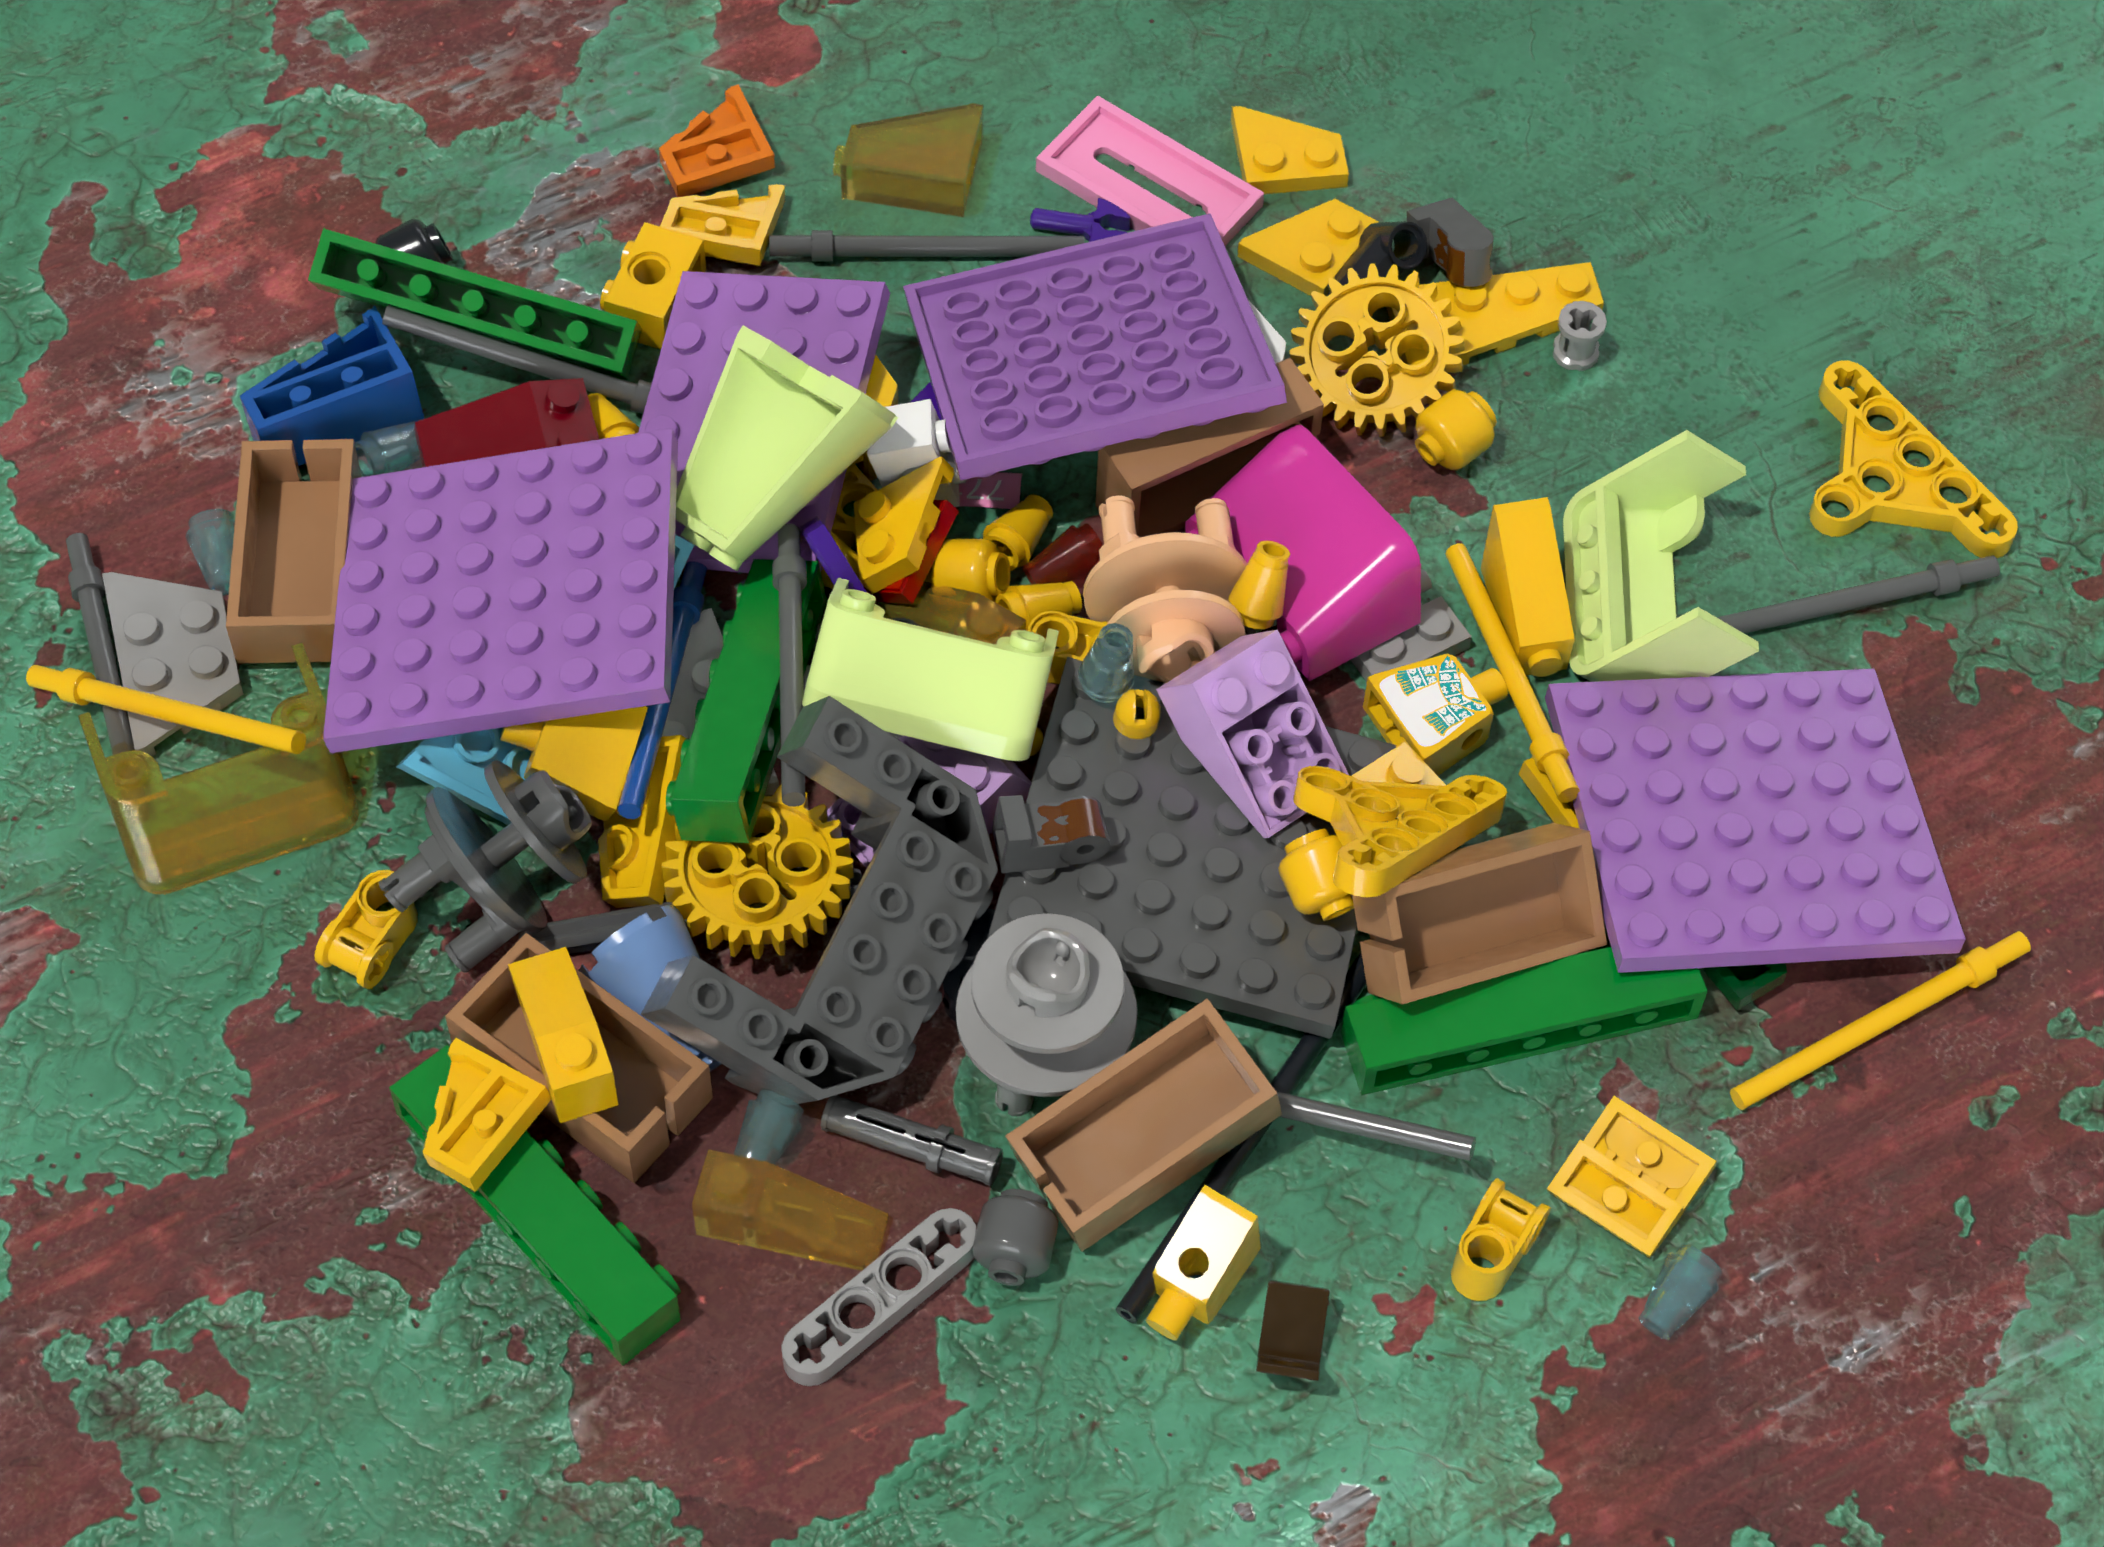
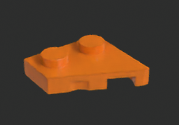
M739 84L731 86L725 91V101L713 112L708 114L703 110L689 122V126L685 131L675 134L659 147L660 163L677 197L689 196L775 168L774 153Z

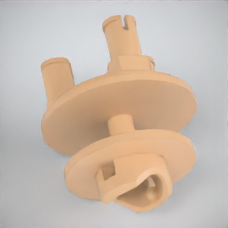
M1112 496L1106 499V505L1102 503L1099 506L1098 511L1101 517L1104 545L1099 549L1100 561L1093 567L1086 578L1083 597L1085 610L1090 620L1108 622L1103 632V649L1105 658L1113 669L1167 683L1240 636L1245 635L1243 618L1239 611L1229 603L1228 597L1245 569L1247 562L1234 547L1230 512L1223 500L1211 498L1201 501L1196 505L1195 514L1198 534L1171 532L1141 538L1137 536L1134 515L1135 504L1133 500L1125 496Z

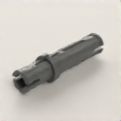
M839 1094L828 1099L820 1126L823 1131H831L873 1145L876 1148L926 1163V1170L939 1174L944 1169L983 1182L990 1187L996 1180L1003 1159V1149L993 1148L954 1135V1128L941 1124L936 1129L894 1115L893 1113L840 1097Z

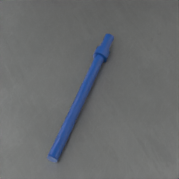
M689 561L685 564L680 586L674 589L670 702L646 706L648 710L618 806L619 814L627 819H636L641 815L692 625L697 623L701 616L704 605V596L701 591L707 567L699 562Z

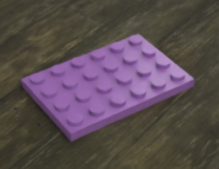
M682 271L638 433L673 428L678 441L677 487L736 336L743 325L771 340L829 377L833 375L866 394L890 297L886 283ZM846 470L786 524H794L802 530L800 526L817 516L831 534ZM677 520L675 534L680 536L686 526ZM778 531L746 559L738 571L712 557L708 552L695 544L687 562L695 561L702 563L707 567V570L749 573L753 559L775 560L778 557ZM800 532L801 557L805 561H818ZM819 562L820 571H822V566Z

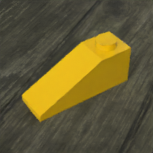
M563 947L508 964L559 1123L618 1106L613 1070L596 1020L567 948Z

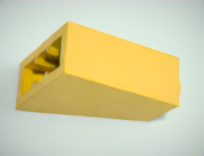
M1548 497L1493 505L1481 563V572L1488 595L1526 675L1545 677L1559 670H1565L1568 668L1575 638Z

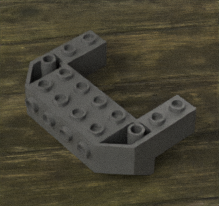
M831 696L802 708L777 758L863 811L851 835L875 849L876 852L797 1006L783 1010L698 957L691 955L667 963L641 1013L643 1017L729 1067L730 1069L725 1077L729 1082L786 1106L821 1100L891 1079L901 1074L908 1067L916 1052V1044L913 1043V1040L921 1024L927 1022L939 1007L942 999V992L939 991V988L947 972L952 971L965 955L968 941L964 938L973 920L980 918L988 908L993 897V890L990 889V886L998 872L976 789Z

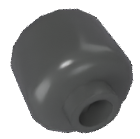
M1022 1189L1004 1190L1000 1196L993 1197L984 1203L981 1209L973 1242V1256L980 1265L989 1270L988 1276L992 1280L1004 1285H1022L1025 1279L1038 1277L1048 1270L1058 1231V1219L1053 1211L1048 1208L1046 1199L1039 1194Z

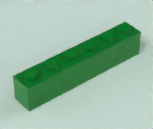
M324 228L308 277V281L320 290L385 309L388 305L398 307L626 380L628 379L642 332L639 323L633 319Z
M753 559L746 582H740L736 595L737 608L733 619L727 620L724 625L723 648L719 659H713L711 662L709 688L705 699L700 698L695 709V728L691 739H685L682 744L681 767L676 781H670L667 787V812L670 816L675 817L681 840L749 843L781 746L779 591L773 586L772 564L774 560ZM806 561L807 585L801 590L803 676L814 646L818 623L821 624L828 602L818 561Z
M1605 945L1406 1004H1399L1375 995L1362 997L1352 1005L1345 1007L1341 1037L1361 1095H1366L1698 1019L1707 994V988L1699 968L1618 973L1612 948Z
M448 1044L389 1087L396 1114L424 1145L428 1129L436 1119L437 1112L434 1106L439 1086H446L452 1063L448 1055ZM525 1131L476 1192L461 1183L459 1184L619 1363L624 1366L681 1320L677 1296L681 1293L680 1288L663 1266L657 1264L651 1268L639 1255V1252L642 1251L641 1246L626 1225L619 1221L613 1226L600 1212L603 1209L600 1199L585 1181L579 1180L577 1183H574L562 1170L565 1167L564 1161L553 1145L545 1138L536 1142Z

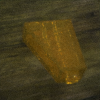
M973 103L851 125L846 146H837L833 163V175L841 177L842 198L964 217L983 142V105Z

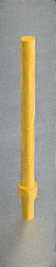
M1460 543L1454 544L1447 549L1446 557L1532 741L1529 747L1530 753L1538 770L1547 774L1558 800L1562 803L1571 802L1577 798L1580 789L1567 764L1568 756H1570L1562 737L1558 733L1552 732L1466 546Z
M33 665L26 674V682L29 686L57 693L58 697L66 702L78 705H87L93 702L292 754H300L306 745V736L301 731L96 680L92 673L75 668L59 671Z
M2017 931L1986 949L1978 946L1956 959V965L1730 1089L1732 1101L1737 1108L1744 1110L1964 987H1979L1995 978L1997 969L2028 953L2031 950L2029 940L2022 932Z

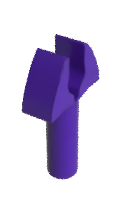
M1098 198L1096 211L1087 215L1034 208L1030 215V225L1033 229L1082 235L1091 242L1127 233L1126 231H1130V216L1117 205ZM1105 228H1114L1116 230H1106Z

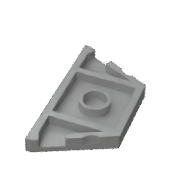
M114 572L102 574L123 687L214 710H222L243 695L238 665L226 629L227 610L222 591ZM128 712L134 749L139 762L147 761L155 756L154 746L179 729L184 734L194 729Z

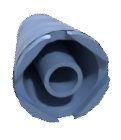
M672 905L661 907L667 915L653 922L650 916L645 913L617 930L592 952L598 963L591 971L583 964L578 970L640 1016H642L641 1013L668 962L691 955L700 959L681 913ZM645 1018L647 1021H649L662 1032L667 1034L673 1040L678 1042L684 1048H686L691 1053L700 1058L702 1061L707 1063L709 1065L710 1072L722 1064L714 1058L710 1057L709 1055L705 1054L704 1052L700 1051L699 1049L695 1048L694 1046L690 1045L689 1043L685 1042L684 1040L680 1039L679 1037L675 1036L674 1034L668 1032L667 1030L663 1029L662 1027Z

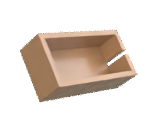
M1291 358L1278 362L1276 366L1285 385L1287 403L1271 406L1257 413L1246 412L1214 420L1206 425H1191L1162 432L1152 438H1137L1108 445L1098 450L1096 507L1099 509L1102 503L1106 505V499L1112 496H1125L1133 500L1135 504L1137 536L1140 538L1154 534L1176 532L1185 528L1186 521L1195 513L1196 505L1215 495L1278 434L1298 424L1309 430L1319 441L1316 435L1320 434L1324 403Z
M354 439L303 440V452L310 481H302L292 440L242 441L226 629L237 664L331 662L340 570L345 565L353 478L362 477Z
M1550 823L1453 850L1380 896L1360 897L1352 895L1358 931L1370 935V939L1360 942L1368 993L1399 1004H1406L1607 945L1590 831L1557 823Z
M525 933L450 1010L445 1018L451 1042L458 1038L541 1083L548 1090L508 964L550 952L551 950ZM575 968L596 1020L613 1070L619 1105L559 1123L551 1099L540 1114L628 1180L635 1183L670 1145L668 1130L679 1136L713 1099L709 1065Z
M1207 998L1005 1136L1021 1166L1045 1199L1047 1198L1051 1209L1081 1252H1083L1282 1115L1277 1092Z

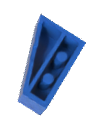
M376 306L362 314L364 323L343 337L333 333L322 341L324 349L301 365L294 359L240 395L253 441L292 440L298 465L300 466L306 463L303 452V440L354 439V443L358 444L424 419L413 372L388 327L382 324L383 319Z

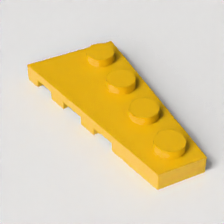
M1591 262L1492 275V279L1489 282L1475 287H1464L1450 281L1435 283L1437 284L1438 294L1434 302L1449 297L1452 310L1446 317L1459 316L1461 329L1453 335L1464 337L1465 350L1453 355L1462 359L1463 366L1469 364L1470 357L1494 349L1496 353H1500L1516 347V342L1519 339L1533 334L1544 337L1560 331L1558 326L1561 310L1569 303L1586 301L1595 304L1601 310H1603L1604 305ZM1428 284L1419 285L1418 289L1421 290ZM1386 307L1389 319L1392 321L1399 312L1392 307ZM1410 324L1406 327L1405 331L1416 330L1418 325ZM1410 349L1401 356V360L1409 365H1417L1422 363L1428 354L1421 349Z

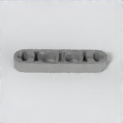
M953 1208L940 1209L931 1214L791 1328L785 1335L781 1346L783 1366L789 1378L797 1384L805 1386L820 1385L829 1380L965 1268L974 1258L973 1242L976 1234V1224L972 1218L962 1210ZM944 1231L947 1235L952 1236L959 1231L961 1233V1247L956 1249L950 1243L941 1247L934 1253V1267L936 1269H932L927 1257L939 1246V1232ZM907 1264L919 1271L921 1280L910 1290H897L887 1282V1273L897 1265ZM855 1302L865 1303L874 1311V1319L864 1328H849L839 1318L845 1306ZM829 1324L834 1336L822 1345L821 1362L816 1364L808 1358L799 1363L798 1347L805 1345L810 1350L817 1348L827 1339L826 1327L824 1325ZM837 1340H839L844 1345L839 1346Z

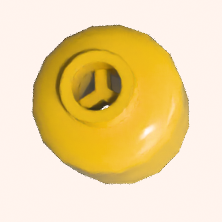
M1453 389L1442 395L1418 414L1415 425L1418 438L1415 440L1416 449L1421 457L1432 466L1439 463L1450 470L1461 469L1493 444L1495 436L1493 427L1497 423L1496 416L1487 401L1476 392L1470 391L1466 393Z
M946 539L924 582L926 588L929 591H933L936 601L944 609L989 610L995 605L996 597L999 594L1006 593L1009 587L1010 564L1006 554L1000 552L991 540Z
M1325 828L1305 834L1284 847L1287 855L1281 860L1278 867L1280 877L1295 909L1302 914L1320 912L1323 921L1339 917L1354 908L1352 895L1340 890L1333 883L1337 855L1342 845L1337 835H1329L1328 830Z

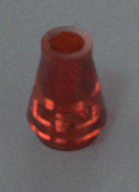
M1088 523L1078 528L1071 525L1033 560L1022 566L1023 571L1030 584L1065 583L1087 577L1093 567L1100 561L1099 549L1103 544Z

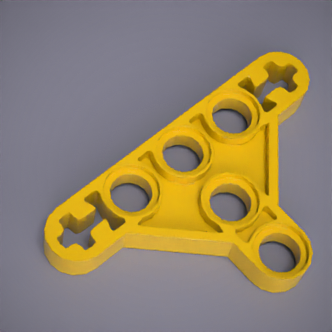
M1837 361L1826 368L1819 389V398L1824 407L1842 424L1839 474L1816 491L1809 512L1810 522L1814 528L1822 534L1831 537H1842L1869 521L1951 532L1977 557L1983 558L1992 555L1996 558L2003 557L2010 550L2018 529L2017 520L2012 512L1866 368L1852 361ZM1836 383H1837L1840 387H1842V389L1839 390L1837 387H1835V386H1836ZM1849 385L1854 388V392L1848 388ZM1872 415L1885 416L1892 421L1894 428L1889 431L1874 429L1867 422V418ZM1907 451L1922 452L1929 458L1931 464L1925 467L1913 466L1906 462L1903 453ZM1867 476L1882 477L1889 483L1891 489L1885 492L1872 491L1865 486L1862 479ZM1944 487L1958 488L1967 496V501L1963 503L1948 502L1941 496L1939 490ZM1827 501L1841 502L1847 506L1850 514L1843 518L1830 516L1824 511L1822 504ZM1975 509L1979 510L1978 515L1974 512ZM1981 528H1983L1987 532L1996 529L2000 532V534L1998 535L1995 532H1990L1985 535L1983 532H1981Z
M1308 766L1298 772L1293 802L1303 811L1331 823L1342 845V848L1338 851L1333 874V883L1337 888L1354 896L1377 897L1498 823L1502 818L1507 790L1500 782L1479 775H1465L1445 786L1361 781L1329 767Z

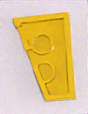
M682 735L662 736L641 815L636 819L624 818L619 814L617 806L616 811L608 821H603L604 832L598 839L602 898L616 908L654 904L663 905L665 881H663L662 862L667 861L665 843L666 841H675L676 839L674 827L676 820L674 816H670L667 812L666 792L669 782L672 780L676 781L681 767V748L684 740L687 739Z

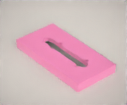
M1098 95L1036 157V172L1097 207L1098 198L1115 204L1130 216V228L1135 231L1193 217L1096 161L1095 157L1099 154L1110 155L1126 166L1131 164L1135 167L1134 170L1194 206L1198 204L1202 206V210L1206 214L1211 213L1224 246L1263 207L1264 192Z

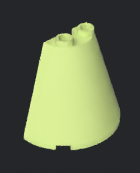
M743 325L736 336L677 487L676 520L686 526L680 536L705 550L720 562L738 571L746 559L888 432L898 417L860 390L833 375L829 377L771 340Z

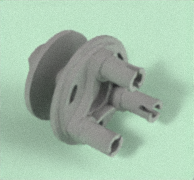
M1048 913L1021 917L995 931L977 953L974 964L962 981L956 1003V1025L961 1044L973 1064L997 1084L995 1103L1002 1111L1008 1105V1114L1011 1116L1026 1114L1033 1105V1096L1054 1097L1066 1095L1125 1055L1131 1047L1137 1023V1003L1134 990L1126 973L1123 971L1120 958L1112 944L1102 933L1089 924L1060 914Z

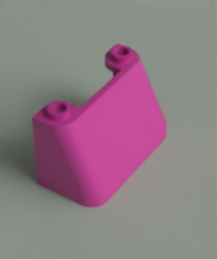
M1297 424L1278 434L1211 497L1223 500L1229 508L1234 547L1247 563L1255 552L1257 544L1261 541H1274L1282 544L1289 550L1290 557L1288 560L1284 608L1282 616L1277 619V629L1295 666L1309 681L1421 623V563L1417 548L1411 537L1304 426ZM1195 513L1186 521L1185 533L1198 534Z

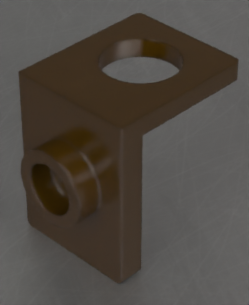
M1276 1280L1268 1281L1257 1356V1372L1319 1381L1320 1357L1330 1294L1328 1288Z

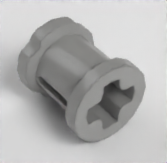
M1574 301L1567 304L1561 310L1558 319L1561 333L1554 340L1553 358L1563 368L1585 371L1597 363L1599 357V342L1597 340L1604 334L1607 324L1605 313L1600 307L1586 301Z

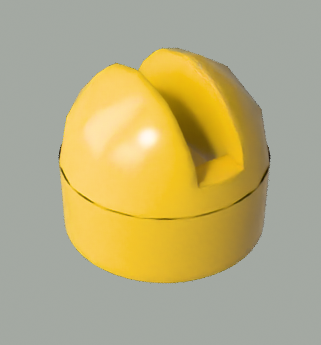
M1129 689L1118 699L1115 706L1113 723L1116 729L1122 735L1131 739H1144L1151 736L1156 731L1161 716V706L1157 697L1146 689L1144 691L1139 689ZM1136 706L1144 709V719H1135Z

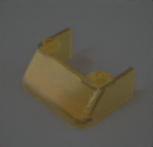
M303 643L291 647L304 693L282 701L274 709L271 716V724L301 731L305 734L306 745L300 754L262 747L163 780L158 763L151 755L145 752L131 750L106 757L90 712L78 715L134 878L143 890L159 895L172 893L341 836L356 824L359 817L356 794L342 752L330 753L323 740L326 704Z

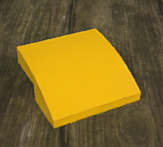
M1613 1096L1583 1141L1579 1140L1548 1186L1547 1192L1650 1258L1716 1167V1160L1616 1096Z

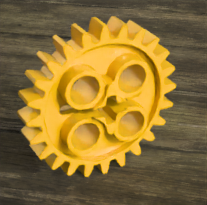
M1370 264L1367 278L1363 279L1359 278L1353 268H1349L1348 284L1342 286L1333 277L1328 278L1331 294L1325 296L1313 291L1311 297L1316 310L1300 308L1298 311L1300 321L1307 327L1292 328L1291 335L1293 341L1302 346L1290 349V358L1294 363L1301 364L1298 369L1324 403L1322 417L1335 410L1334 422L1336 428L1341 429L1349 419H1353L1356 433L1361 436L1368 423H1375L1379 437H1383L1387 422L1394 421L1402 433L1406 432L1405 417L1412 414L1417 419L1418 414L1424 410L1426 404L1431 405L1441 397L1438 392L1439 389L1444 391L1456 389L1455 379L1448 373L1463 371L1462 359L1453 355L1465 350L1464 337L1453 335L1461 329L1459 316L1446 317L1452 310L1449 297L1434 302L1438 294L1437 284L1432 282L1423 289H1418L1419 274L1416 271H1413L1405 281L1399 280L1397 265L1391 266L1386 277H1379L1375 264ZM1382 307H1392L1399 312L1396 318L1387 323H1380L1372 318L1373 313ZM1410 324L1418 325L1416 330L1405 331L1406 327ZM1338 335H1345L1354 340L1352 345L1343 351H1333L1326 347L1328 342ZM1375 344L1380 350L1386 348V353L1379 356L1374 350L1368 352V347ZM1410 349H1421L1428 354L1427 358L1417 365L1406 364L1400 359ZM1349 369L1344 376L1336 375L1338 370ZM1367 377H1374L1382 382V386L1371 394H1363L1355 389L1357 383Z
M781 785L776 789L772 797L764 795L752 834L766 833L767 835L751 837L749 843L681 840L677 824H675L676 841H666L665 843L667 861L662 862L663 881H665L666 901L673 902L672 905L678 909L683 919H687V928L691 937L706 931L707 947L711 950L723 940L729 941L730 956L735 957L740 952L743 944L751 945L755 959L761 958L764 945L772 944L780 956L785 955V940L791 938L803 948L807 947V930L810 928L817 933L825 935L827 933V919L825 915L840 918L842 915L841 899H849L851 896L850 879L854 878L853 859L850 858L849 838H842L840 820L827 822V806L825 804H820L808 810L807 793H805V802L802 805L795 807L785 805L782 802ZM800 866L809 868L801 872L791 871V869ZM715 868L726 869L725 871L720 873L707 872ZM758 902L767 904L766 906L761 908L748 907L749 905Z

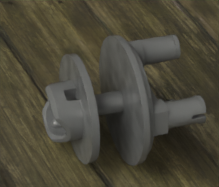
M494 760L484 768V775L491 792L511 821L509 825L496 835L457 796L441 787L431 790L426 795L427 806L425 807V816L433 834L418 845L420 851L418 854L400 866L390 876L379 881L381 890L387 892L384 895L388 901L400 912H404L415 900L426 895L427 891L441 880L445 883L452 880L483 908L482 912L484 915L445 946V951L452 962L464 973H467L478 963L486 959L520 931L538 933L547 925V917L543 905L527 876L514 859L515 856L530 846L551 869L568 882L577 884L587 876L585 863L574 843L591 827L589 813L571 788L554 784L548 773L544 770L535 772L524 780L509 766L498 760Z

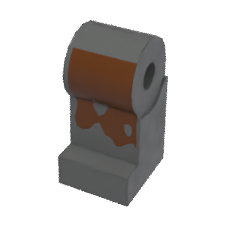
M1451 197L1407 211V221L1419 225L1427 237L1428 247L1424 259L1431 258L1443 270L1447 271V278L1450 282L1464 287H1475L1483 285L1492 279L1493 268L1490 265V256L1493 251L1494 236L1456 200Z
M1023 795L999 796L992 832L1002 873L1062 868L1073 864L1088 863L1101 858L1110 849V840L1101 803L1094 797L1079 795L1068 797L1058 802L1024 804Z

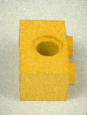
M644 222L635 241L629 240L626 243L621 256L620 270L615 280L609 279L604 285L600 298V309L636 320L642 328L638 343L661 349L682 271L706 272L704 239Z

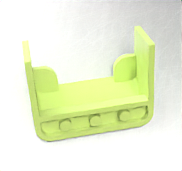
M1685 430L1586 486L1572 497L1564 513L1563 530L1566 594L1575 638L1569 660L1573 672L1590 682L1710 677L1759 652L1758 641L1699 607L1678 618L1676 616L1673 552L1689 544L1700 534L1705 517L1704 498L1745 476V465L1688 430Z
M837 579L827 602L802 700L803 706L831 696L886 732L1004 760L1023 761L1030 757L1055 652L1058 630L1048 628L1046 639L1034 632L1013 630L1010 637H1001L998 639L997 644H991L884 618L885 611L875 604V596L860 590L847 589L849 580Z

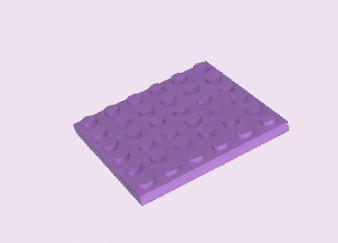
M1211 213L903 286L907 306L942 420L946 419L947 438L960 481L974 477H989L1003 470L1028 464H1043L1053 458L1083 451H1098L1108 445L1137 438H1152L1162 432L1191 425L1202 426L1217 419L1246 412L1257 413L1268 407L1287 403L1284 382Z
M673 428L353 478L345 565L340 570L323 734V740L330 753L669 703L671 693L678 441Z
M1875 669L1554 683L1548 685L1545 701L1553 731L1562 737L1569 752L1567 764L1580 789L1577 798L1572 802L1579 828L1590 831L1602 914L1618 973L1960 953L1966 939Z

